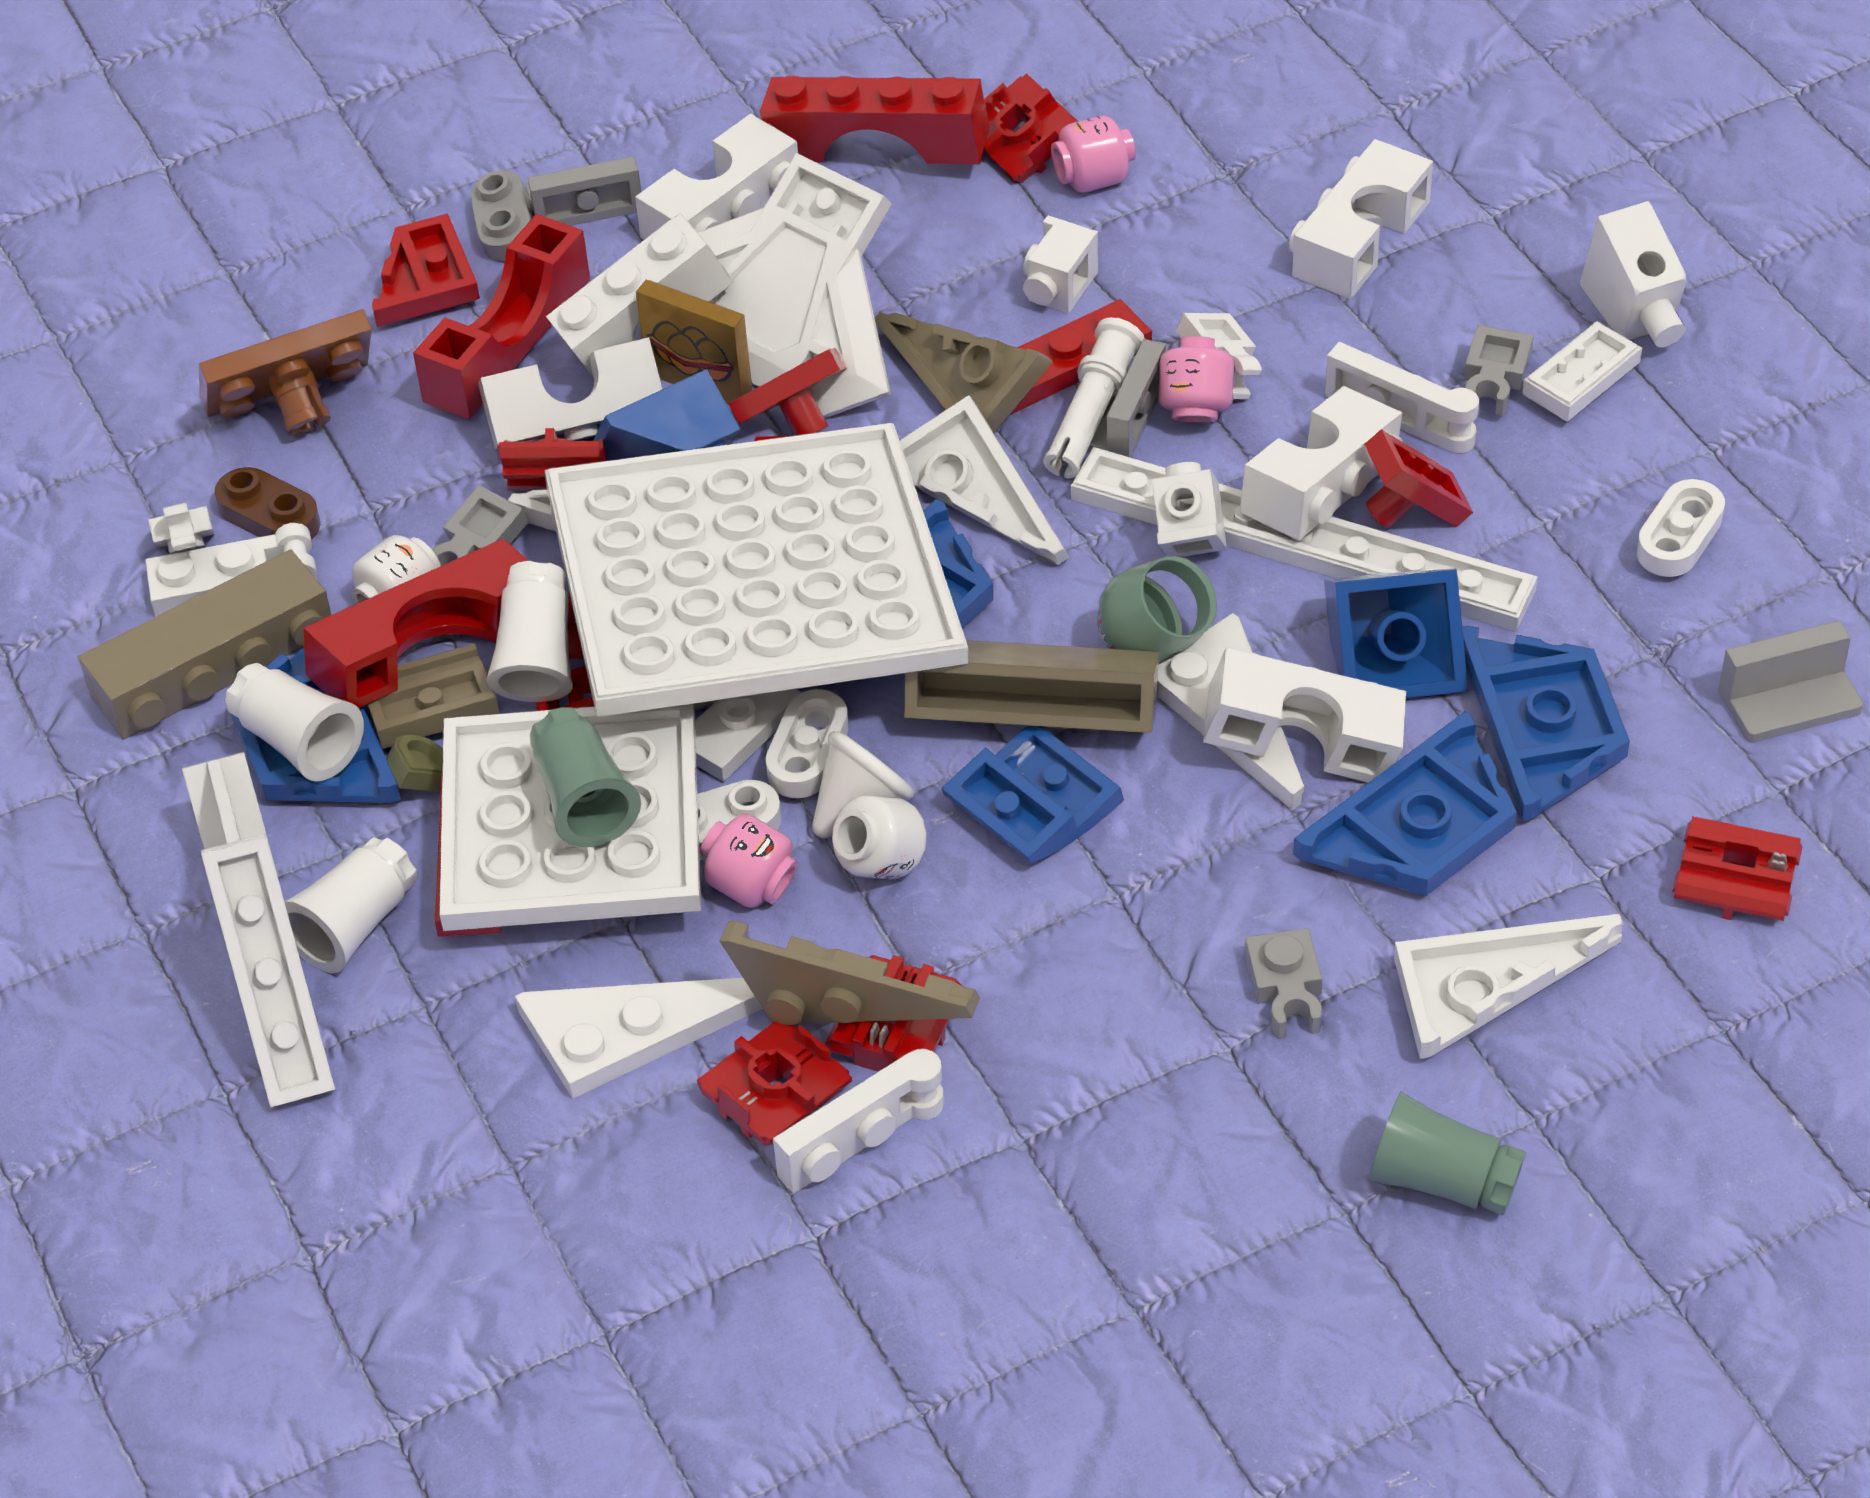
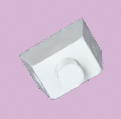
M1649 201L1598 216L1581 276L1580 286L1616 333L1628 340L1649 334L1657 347H1667L1674 344L1686 332V327L1677 314L1687 282L1686 273Z

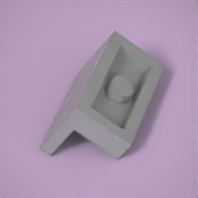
M634 156L527 177L526 191L529 196L533 217L535 214H539L572 226L637 213L635 196L641 193V184Z
M1143 339L1130 368L1127 369V375L1117 395L1110 399L1087 453H1090L1093 447L1132 457L1158 402L1159 361L1166 351V344Z
M1841 620L1725 650L1719 692L1749 742H1758L1861 714L1863 701L1844 671L1851 637Z

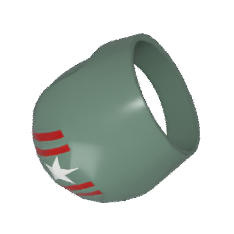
M1166 556L1139 564L1113 577L1102 592L1099 599L1097 626L1101 639L1109 649L1159 652L1160 663L1192 646L1209 629L1216 617L1217 611L1215 591L1207 575L1196 564L1186 558ZM1158 570L1171 572L1190 587L1197 603V620L1189 635H1182L1181 618L1170 595L1160 584L1147 577L1146 574Z

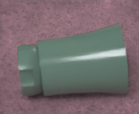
M568 707L550 710L544 719L533 724L529 734L533 758L543 778L551 802L555 829L560 838L574 846L594 847L611 842L624 834L639 815L641 798L636 788L614 762L597 729L590 724L586 717L578 715L575 708Z
M1400 1092L1381 1137L1369 1181L1413 1189L1442 1197L1476 1210L1480 1203L1482 1207L1504 1215L1517 1183L1526 1152L1504 1144L1500 1145L1501 1138L1466 1126Z

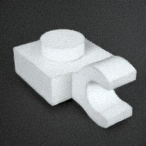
M1183 313L1176 329L1179 337L1203 336L1214 338L1215 348L1228 352L1234 359L1233 399H1249L1251 393L1244 385L1243 375H1260L1262 371L1259 361L1252 356L1256 349L1255 344L1230 313Z
M187 503L164 507V516L148 519L155 546L158 548L168 545L170 554L204 547L202 537L214 535L207 506L189 510Z

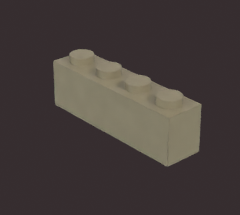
M290 549L79 655L78 659L91 698L121 738L125 740L232 685L237 677V673L247 665L259 663L266 667L281 654L288 656L304 647L303 628L331 616V610L326 590L293 550Z
M966 640L968 645V664L905 673L904 718L1152 733L1157 709L1159 652Z

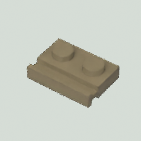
M475 643L398 665V690L366 704L382 749L393 746L395 740L402 735L412 734L425 737L443 732L444 718L500 714L495 692L487 686V672L482 660L478 656Z

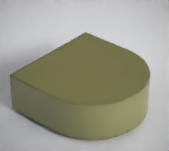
M410 734L398 737L386 759L399 788L441 792L443 748L432 740L419 735Z

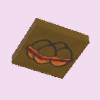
M646 279L635 292L642 339H650L659 378L675 384L707 369L726 404L752 391L745 315Z

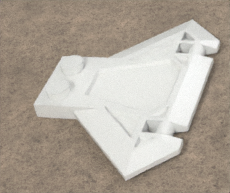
M798 153L795 154L764 208L698 232V234L708 244L733 281L730 286L709 302L745 315L752 384L760 387L828 349H837L846 369L809 388L824 418L891 395L861 256L892 203L884 195Z

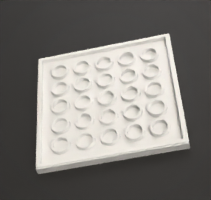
M894 423L545 470L546 487L597 717L968 664V645Z

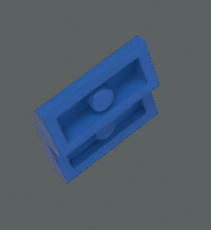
M1029 725L996 755L985 747L941 788L943 795L1030 864L1046 858L1075 841L1124 801L1120 786L1042 726Z

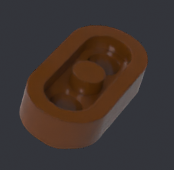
M252 467L237 468L222 476L215 486V497L221 516L226 521L257 537L274 535L281 526L288 523H299L306 526L310 531L311 540L319 532L321 521L315 499L307 492L263 470Z

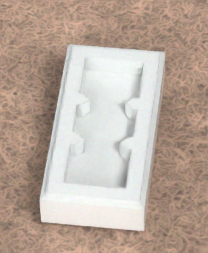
M1596 321L1525 378L1522 394L1568 422L1640 363L1642 347Z
M796 689L715 701L695 721L696 766L724 782L777 731L788 704L801 692Z

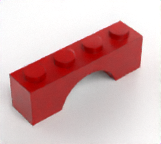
M850 76L771 77L760 109L762 121L796 140L798 154L814 162H823L827 149L840 136L858 130H877L895 135L909 143L918 151L927 164L979 165L989 133L981 79L904 78L900 76L890 78H855Z
M539 214L534 215L506 247L504 268L498 288L483 314L469 326L444 317L413 352L422 402L469 420L483 405L478 386L480 378L513 370L552 325L546 316L586 286L591 280L584 231L582 229Z
M501 539L304 627L305 675L327 695L350 702L360 708L398 690V659L409 647L422 640L439 635L465 634L496 643L501 613L502 591L506 587L510 567L518 562L529 560L505 539Z

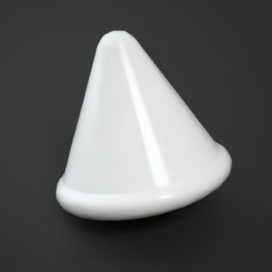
M833 731L829 734V748L812 824L813 832L816 836L822 839L832 837L833 826L839 811L850 800L867 795L899 798L905 801L913 799V788L877 757L842 732Z

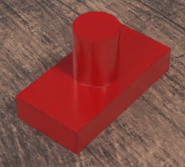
M836 348L828 349L728 403L739 424L748 422L779 405L795 436L818 433L827 428L828 424L809 388L846 369V366Z
M1382 429L1364 444L1384 484L1380 490L1366 501V506L1371 515L1382 526L1390 528L1416 504L1454 527L1459 526L1473 514L1453 472Z

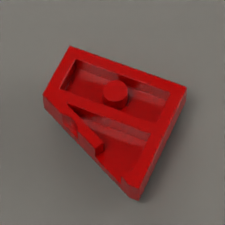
M448 213L395 227L390 242L391 255L385 260L381 272L383 284L379 299L374 298L372 302V310L377 327L480 299L477 281Z

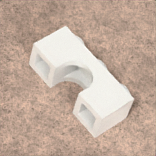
M750 113L713 140L716 178L709 180L692 179L673 169L635 196L640 238L645 240L679 212L697 232H701L764 208L795 154L798 153L797 141Z
M1374 139L1360 157L1355 156L1350 160L1344 176L1333 189L1327 188L1323 192L1317 208L1306 221H1299L1293 229L1289 240V251L1293 252L1292 277L1351 300L1378 267L1380 227L1405 234L1430 203L1433 161Z
M681 212L546 316L592 376L593 371L589 356L594 350L636 341L635 330L639 321L635 291L646 279L706 301L712 300L733 283L708 244Z
M644 338L594 350L589 356L594 376L593 389L586 399L577 403H563L551 397L543 387L537 364L480 378L478 386L495 450L499 442H504V440L510 442H536L545 438V428H554L556 435L564 433L565 439L570 441L594 437L597 434L598 425L602 423L605 415L662 390L650 339Z
M1341 387L1311 411L1307 448L1295 446L1278 438L1245 464L1240 513L1294 539L1300 540L1319 523H1326L1334 511L1349 498L1360 495L1367 483L1378 475L1364 444L1381 429L1403 442L1402 438L1399 437L1402 412L1350 388Z
M1226 647L1209 685L1203 742L1264 757L1277 727L1284 725L1297 726L1309 731L1320 741L1324 749L1323 772L1370 782L1392 766L1403 749L1406 691Z

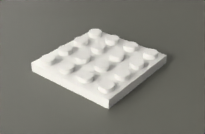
M693 704L597 717L595 707L575 708L578 715L586 717L590 724L597 729L614 762L636 788L641 798L640 812L633 825L615 840L594 847H578L568 844L560 838L555 829L551 802L543 778L533 758V749L529 735L533 724L544 719L550 710L444 718L440 919L443 931L701 911L696 739Z

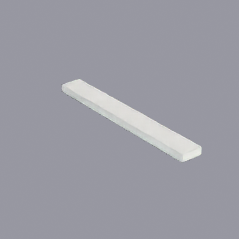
M1093 447L1071 484V500L1157 525L1152 479L1166 477L1165 468ZM1219 484L1226 544L1228 547L1333 578L1380 573L1457 569L1461 616L1517 632L1536 592L1538 576L1332 516L1326 523H1319L1300 540L1294 539L1240 513L1242 490ZM1194 497L1177 500L1175 509L1178 511L1188 510L1194 503Z

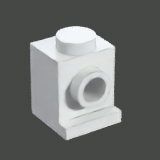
M1049 215L1043 221V239L1039 245L1033 244L1030 247L1023 265V273L1025 276H1028L1023 284V291L1030 302L1066 314L1070 313L1098 274V231Z
M1181 462L1166 467V477L1152 479L1158 525L1157 540L1159 547L1166 556L1186 557L1227 550L1219 482L1211 469L1201 471L1199 463ZM1194 497V503L1188 510L1178 511L1175 509L1177 500Z

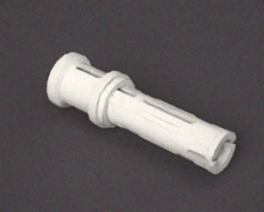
M1110 317L1102 319L1098 323L1094 334L1096 343L1091 354L1081 359L1077 372L1080 384L1054 441L1043 460L1045 467L1056 476H1060L1065 462L1068 463L1064 473L1065 478H1074L1079 473L1080 465L1110 399L1117 395L1127 375L1130 362L1136 356L1143 339H1145L1143 333L1135 325L1123 319Z

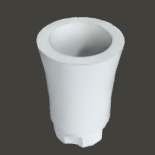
M524 561L510 567L508 581L502 591L496 645L486 679L487 686L496 694L505 698L524 702L552 701L568 695L572 690L573 685L568 655L569 595L565 589L566 572L555 564Z
M259 663L247 665L237 673L234 683L226 691L225 703L227 710L239 718L242 726L266 741L286 757L305 778L311 781H324L337 775L349 764L360 746L364 731V720L360 709L356 705L315 690L281 670H270Z
M373 837L362 848L354 849L336 867L311 886L285 901L298 954L303 960L326 973L342 971L364 939L403 900L405 892L417 880V869L412 865L407 852L400 845L389 838L381 840Z

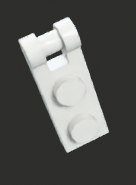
M1338 342L1327 354L1325 397L1329 398L1341 387L1345 386L1401 411L1400 430L1452 453H1465L1473 449L1477 432L1473 421L1476 420L1479 411V397L1474 391L1467 388L1449 390L1342 342Z
M288 523L281 526L274 535L145 559L150 598L155 617L290 549L293 550L317 579L315 560L309 554L312 550L309 529L303 524Z
M917 1049L909 1052L774 1137L773 1144L778 1178L794 1194L812 1182H820L827 1179L839 1168L841 1163L863 1149L882 1144L893 1134L896 1128L912 1118L930 1120L937 1117L944 1107L943 1087L940 1084L942 1081V1067L939 1056L927 1049Z

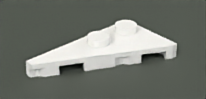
M969 395L899 440L914 486L936 499L938 498L948 506L1056 565L1070 558L979 408Z
M1234 613L1209 628L1192 646L1161 661L1158 666L1157 697L1203 736L1209 685L1226 647L1253 653L1241 621ZM1281 726L1277 727L1264 757L1216 746L1291 810L1301 805L1304 784Z
M1620 913L1395 942L1394 961L1420 1059L1432 1057L1619 944L1622 940L1621 932L1623 926Z
M743 978L522 992L515 996L518 1013L572 1099L763 1009Z

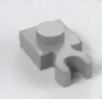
M1477 325L1465 363L1464 380H1467L1466 388L1474 391L1479 398L1490 397L1496 400L1495 415L1503 416L1508 409L1510 389L1521 390L1532 354L1534 335Z
M478 485L443 526L450 541L441 543L432 550L442 566L501 539H505L511 544L528 524L529 520L523 508Z
M1309 928L1245 937V956L1257 1004L1273 1002L1271 1028L1274 1035L1278 1039L1286 1038V1018L1291 1015L1305 1017L1309 1022L1311 1034L1319 1033L1321 1029L1322 1007L1316 995H1321L1322 976Z

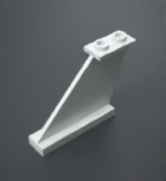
M241 752L183 767L182 771L204 850H201L203 863L270 1108L335 1090L245 754Z

